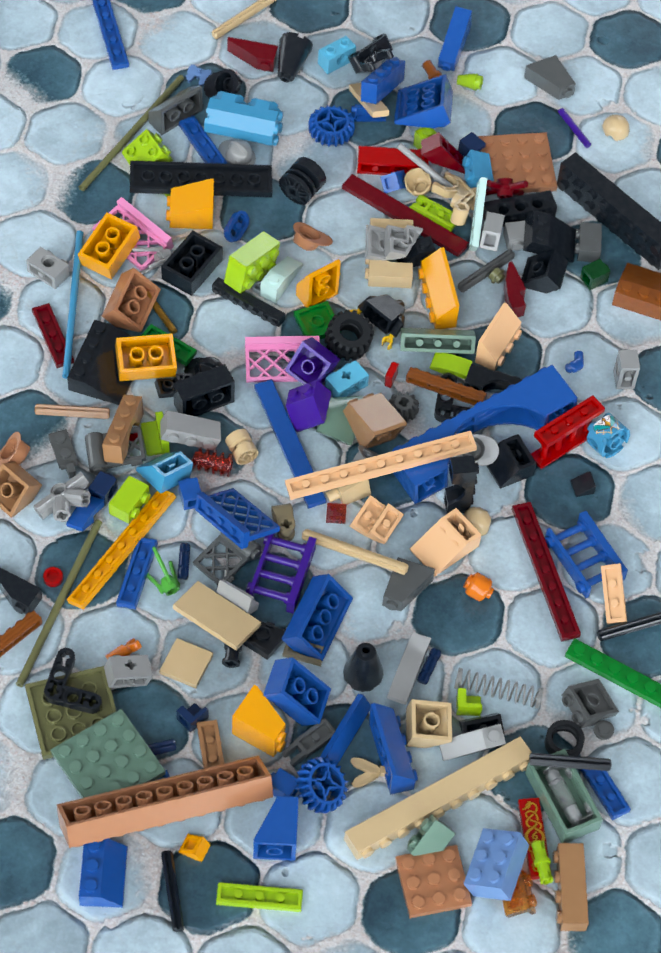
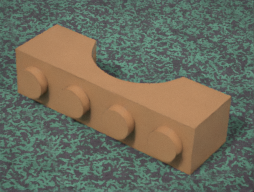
M123 395L102 443L105 462L123 464L128 453L132 426H139L144 415L142 397Z

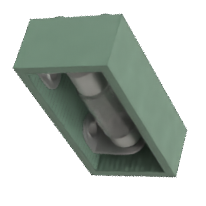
M565 749L552 753L554 755H568ZM528 763L525 774L561 843H567L600 829L603 819L575 768L535 766Z

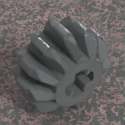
M399 391L398 395L393 394L391 399H389L390 404L406 423L409 419L414 420L415 416L419 413V402L415 400L414 395L409 396L408 391L405 394Z

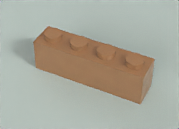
M558 843L557 849L553 850V863L557 864V870H554V883H558V890H555V903H559V910L556 911V923H560V931H586L589 921L584 843Z

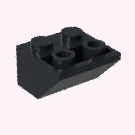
M519 434L498 443L499 455L487 468L500 489L534 476L536 462Z

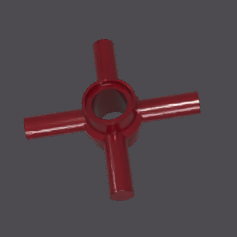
M499 178L497 182L487 180V187L490 188L486 189L485 196L497 194V198L503 199L513 197V195H524V191L521 189L527 188L528 182L525 180L513 183L511 178Z

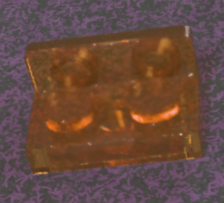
M522 869L511 901L502 900L505 916L508 918L529 912L531 915L536 914L535 907L537 906V901L531 891L533 881L531 876Z

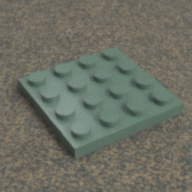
M122 709L50 750L52 756L81 798L155 781L166 775L164 768Z

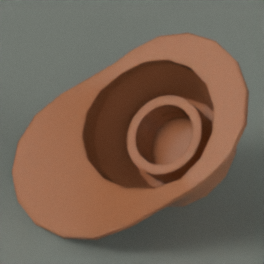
M296 222L293 225L295 231L293 242L306 251L315 250L319 245L329 246L333 243L328 235L308 224Z
M20 432L13 433L5 446L0 450V466L2 463L10 462L21 464L28 455L30 446L21 440Z

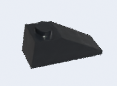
M0 568L1 592L16 612L20 614L31 613L42 600L41 588Z

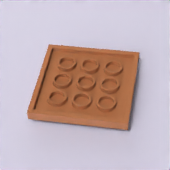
M547 132L478 136L486 143V146L479 152L489 153L495 182L499 178H511L513 183L526 180L528 187L521 189L524 193L557 191V182Z

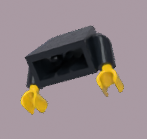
M387 294L369 296L357 306L358 309L355 311L359 315L360 313L364 314L365 318L368 317L370 322L385 334L389 333V336L382 338V346L385 342H389L387 350H390L393 345V338H396L401 328L404 327V302L402 300L396 301Z

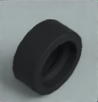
M558 720L548 728L545 737V747L548 753L552 754L562 750L554 744L553 735L559 731H566L574 735L577 741L576 746L573 749L566 750L569 756H578L582 751L585 741L584 732L581 727L569 720Z

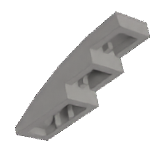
M412 632L388 692L387 699L406 705L430 645V637Z

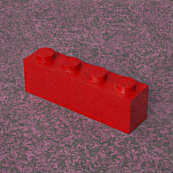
M359 146L357 174L387 175L404 170L406 175L411 169L420 168L397 148ZM409 149L429 165V160L422 156L420 149Z

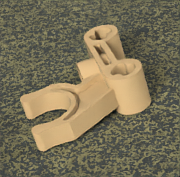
M447 171L444 174V178L454 187H445L438 182H433L431 192L443 198H452L450 207L453 208L450 221L454 225L463 226L466 224L469 211H474L477 187L470 188L459 176Z

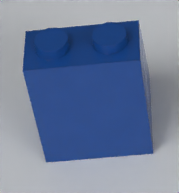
M289 794L277 796L254 837L253 859L295 861L299 797Z

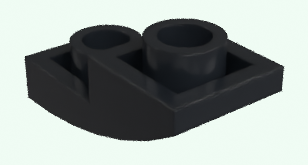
M181 373L176 374L174 378L156 379L155 387L158 397H174L173 383L180 379L194 376V374Z

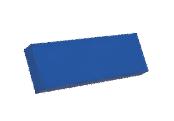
M580 769L612 821L630 812L631 808L607 771Z

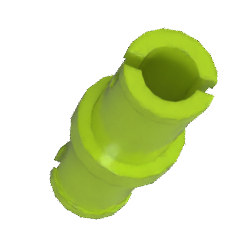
M535 841L531 844L535 857L534 866L538 870L540 884L547 885L554 881L550 869L551 861L547 857L544 841Z

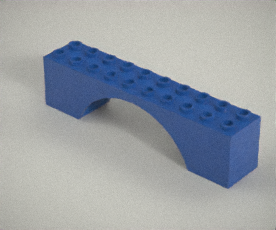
M553 365L547 368L543 367L534 375L526 376L521 382L509 385L506 390L493 394L483 402L476 403L474 407L467 411H461L452 419H446L435 428H429L424 434L411 438L409 442L402 446H396L392 451L471 431L473 434L481 429L495 425L515 424L538 430L575 407L578 397ZM450 458L394 472L393 474L414 504H417L448 487V464Z

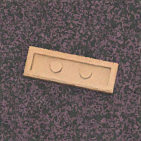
M621 564L601 566L607 624L627 622Z

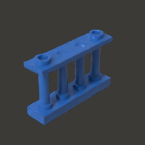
M587 511L580 513L577 525L556 535L551 528L546 530L545 541L548 548H551L574 581L577 591L582 593L585 599L590 595L591 586L602 581V573L586 580L580 572L599 562H604L606 565L620 563L622 577L625 580L628 569ZM578 532L585 534L587 540L566 550L560 543L561 540ZM590 546L595 548L598 554L579 564H575L570 557Z

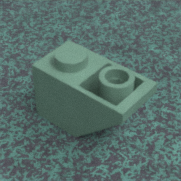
M431 814L429 818L424 819L421 823L419 832L409 839L407 849L413 856L443 851L454 837L455 832Z

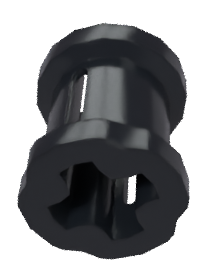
M224 644L226 652L225 658L222 659V664L228 668L239 667L240 661L238 658L239 652L242 651V645L237 650H234L227 644Z

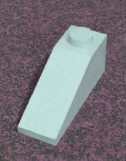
M289 256L279 262L261 281L260 296L277 303L303 267V263Z

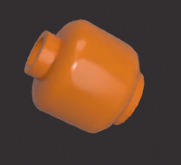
M478 572L473 575L470 574L463 586L466 595L479 602L485 598L489 599L494 591L492 580Z

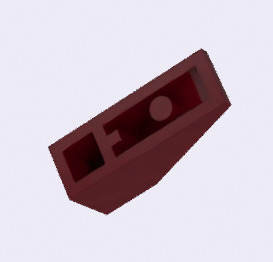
M232 37L227 38L228 52L255 69L274 72L278 57L277 45Z
M439 132L421 140L422 148L420 151L424 158H427L433 164L465 174L464 166L462 165L464 157Z

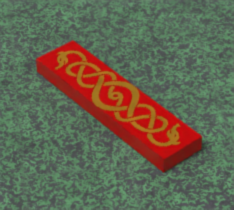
M539 798L518 799L522 833L529 844L526 854L530 880L540 879L538 870L534 866L535 857L531 844L538 840L544 841L547 857L549 856Z

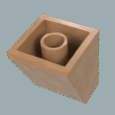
M370 393L360 400L357 398L352 399L343 410L359 445H363L367 449L394 440L407 426L406 421L382 393L375 395Z

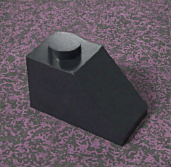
M431 236L418 238L408 255L404 258L396 259V261L413 263V267L421 266V261L436 251Z

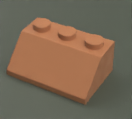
M132 268L121 274L102 317L115 327L141 332L161 288L135 268ZM147 291L150 292L152 296L151 299L147 296Z

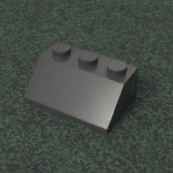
M188 87L172 98L165 100L157 107H153L149 111V123L161 135H164L177 127L179 121L193 115L195 116L203 111L202 87Z

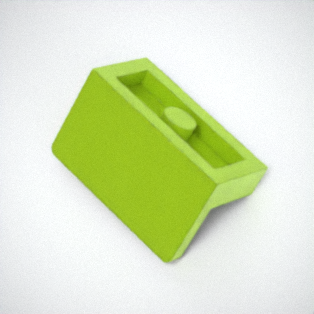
M163 411L155 412V421L141 423L147 456L170 453L169 442L160 438V421L163 417Z

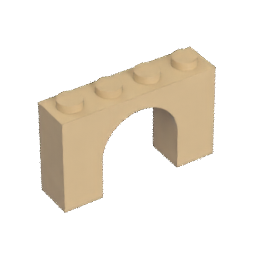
M370 218V225L381 228L391 225L405 229L407 225L413 226V220ZM365 259V264L368 265V268H365V279H368V286L412 287L413 263Z

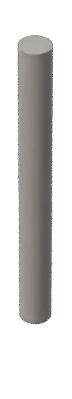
M400 143L397 146L399 151L442 186L454 187L405 145Z

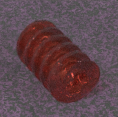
M199 447L192 459V469L197 465L198 471H201L204 467L205 472L208 473L212 468V474L216 475L219 470L220 476H224L227 472V477H230L233 465L232 454L225 458L224 452L217 456V450H214L211 455L209 448L203 453L202 447Z

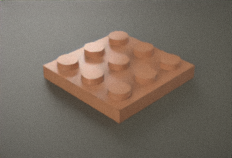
M457 845L445 847L443 851L417 856L405 854L395 857L409 918L472 906L469 890L464 885L465 874Z

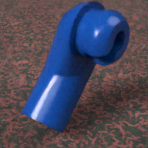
M574 352V360L565 365L567 373H576L583 368V352Z

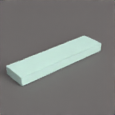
M481 177L477 182L469 243L470 251H476L479 247L487 178Z

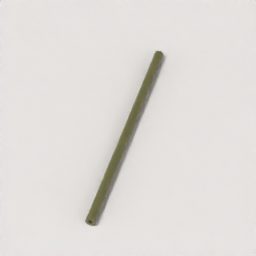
M179 75L79 185L81 191L86 190L148 121L149 111L153 107L162 104L183 82L184 77L182 75Z
M100 520L94 521L16 682V685L19 687L24 686L102 525Z

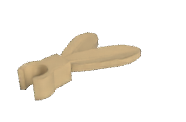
M352 758L350 760L355 768L365 772L353 780L352 786L355 788L363 787L379 776L385 777L386 771L384 766L379 768V766L362 758Z

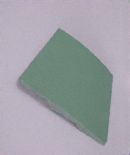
M364 396L330 398L325 423L318 425L316 432L351 446L355 435L343 410L350 400L355 398L360 400Z

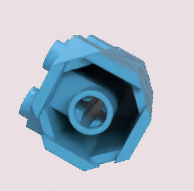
M219 91L217 95L210 97L206 110L208 114L204 122V132L271 146L278 145L279 136L277 135L282 132L283 123H281L283 111L278 108L276 102L253 98L251 102L246 103L242 95Z

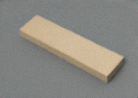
M361 83L349 84V91L372 118L389 116V109L382 101L377 105L361 101Z

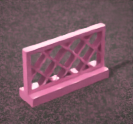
M121 197L117 201V206L109 212L112 215L119 212L123 215L124 221L134 224L140 229L138 230L139 234L147 235V241H138L135 248L138 245L150 247V245L155 244L162 246L163 249L168 248L171 250L174 247L172 238L124 198ZM99 221L94 227H92V230H93V231L95 230V228L97 227V225L100 223V221ZM135 251L131 252L126 259L142 271L155 261L154 254L157 252ZM147 256V261L142 265L137 261V257Z
M245 337L246 383L264 382L271 379L273 382H299L287 374L285 369L283 370L277 363L282 358L289 363L290 359L286 356L289 351L296 352L302 341L311 337L320 343V337ZM249 352H258L261 357L254 361L249 357ZM270 352H276L280 356L275 361H272L267 355ZM263 359H266L271 364L265 370L258 365ZM254 367L262 372L258 377H250V371ZM272 367H275L281 373L277 376H271L267 372Z

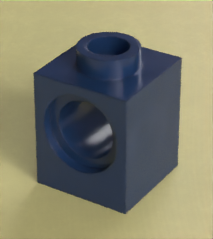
M100 471L88 487V491L91 496L104 500V505L106 506L118 489L117 479L110 473L106 474Z

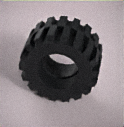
M345 310L344 313L340 311L337 315L335 314L325 332L324 341L327 344V349L332 350L331 352L334 355H338V358H345V361H349L350 358L354 361L357 357H363L364 353L366 354L374 335V331H372L373 325L369 324L370 320L368 317L364 318V314L360 313L359 315L355 310L353 312ZM349 330L357 336L358 340H347L341 335L340 331Z

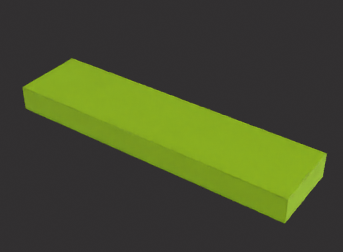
M218 882L216 905L301 912L303 889Z

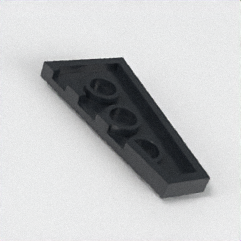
M260 621L261 626L243 645L268 660L284 642L282 637L287 628L281 629L275 627L274 623Z

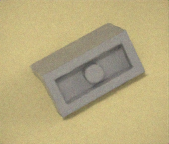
M224 579L219 580L217 594L250 615L258 610L259 603L253 600L254 597Z

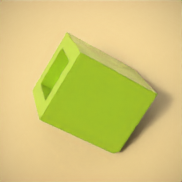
M458 688L456 715L481 716V697L466 696V688Z

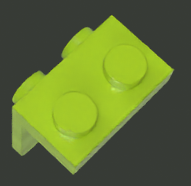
M148 129L142 132L122 151L129 164L130 161H158L159 159L164 162L173 161V158L170 156L171 151L166 145L161 143L163 139L157 133L153 134Z

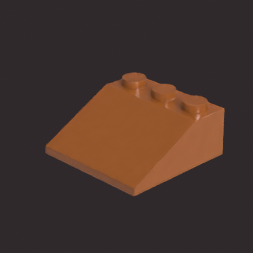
M627 262L617 285L612 305L661 320V273Z

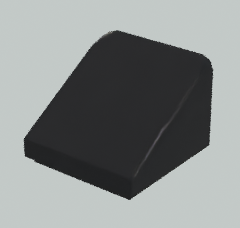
M591 471L570 481L576 497L594 494L596 485Z

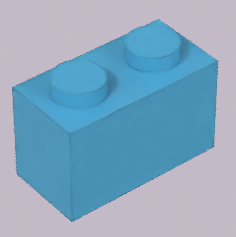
M470 150L462 161L466 184L470 188L477 187V182L481 177L494 181L489 153Z

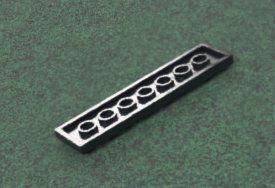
M130 161V193L171 194V188L214 179V196L272 197V165Z

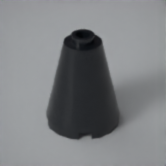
M293 32L283 33L282 37H280L277 75L281 81H293L311 53L313 44L307 37L300 38L298 33Z
M370 643L358 645L344 666V680L347 681L352 689L360 692L371 691L382 681L383 667L375 647Z

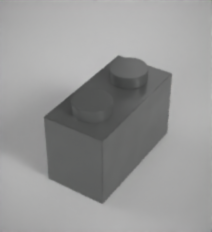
M580 222V227L576 229L575 239L578 240V243H575L574 253L577 254V261L594 262L600 259L602 224Z

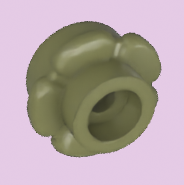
M499 267L495 268L488 277L491 283L494 284L496 282L499 284L505 278L503 274L505 271Z

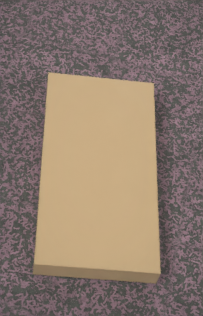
M199 581L173 604L175 611L234 650H237L261 626L259 620Z

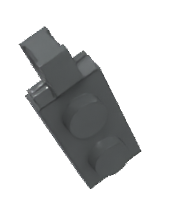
M67 429L48 434L59 469H66L69 479L76 476L75 466H78V460Z

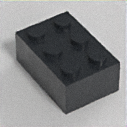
M192 230L161 266L162 280L192 296L223 260V247Z
M225 364L215 366L210 370L196 373L194 376L180 379L173 383L174 406L178 413L199 416L234 402L235 381Z

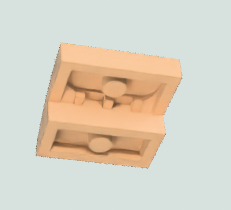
M370 495L349 527L374 541L385 544L404 514L389 503L385 506Z

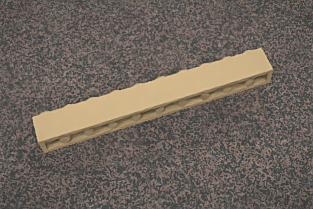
M520 736L345 831L344 841L357 860L362 857L368 858L378 848H386L398 837L402 839L415 828L420 829L421 823L424 819L429 818L431 814L439 819L449 809L455 810L464 801L477 798L480 792L493 789L500 781H508L515 773L526 771L529 755L532 752Z

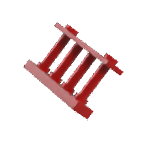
M594 395L534 432V437L541 443V447L532 452L531 455L540 469H543L587 441L588 426L594 418L605 411V407Z

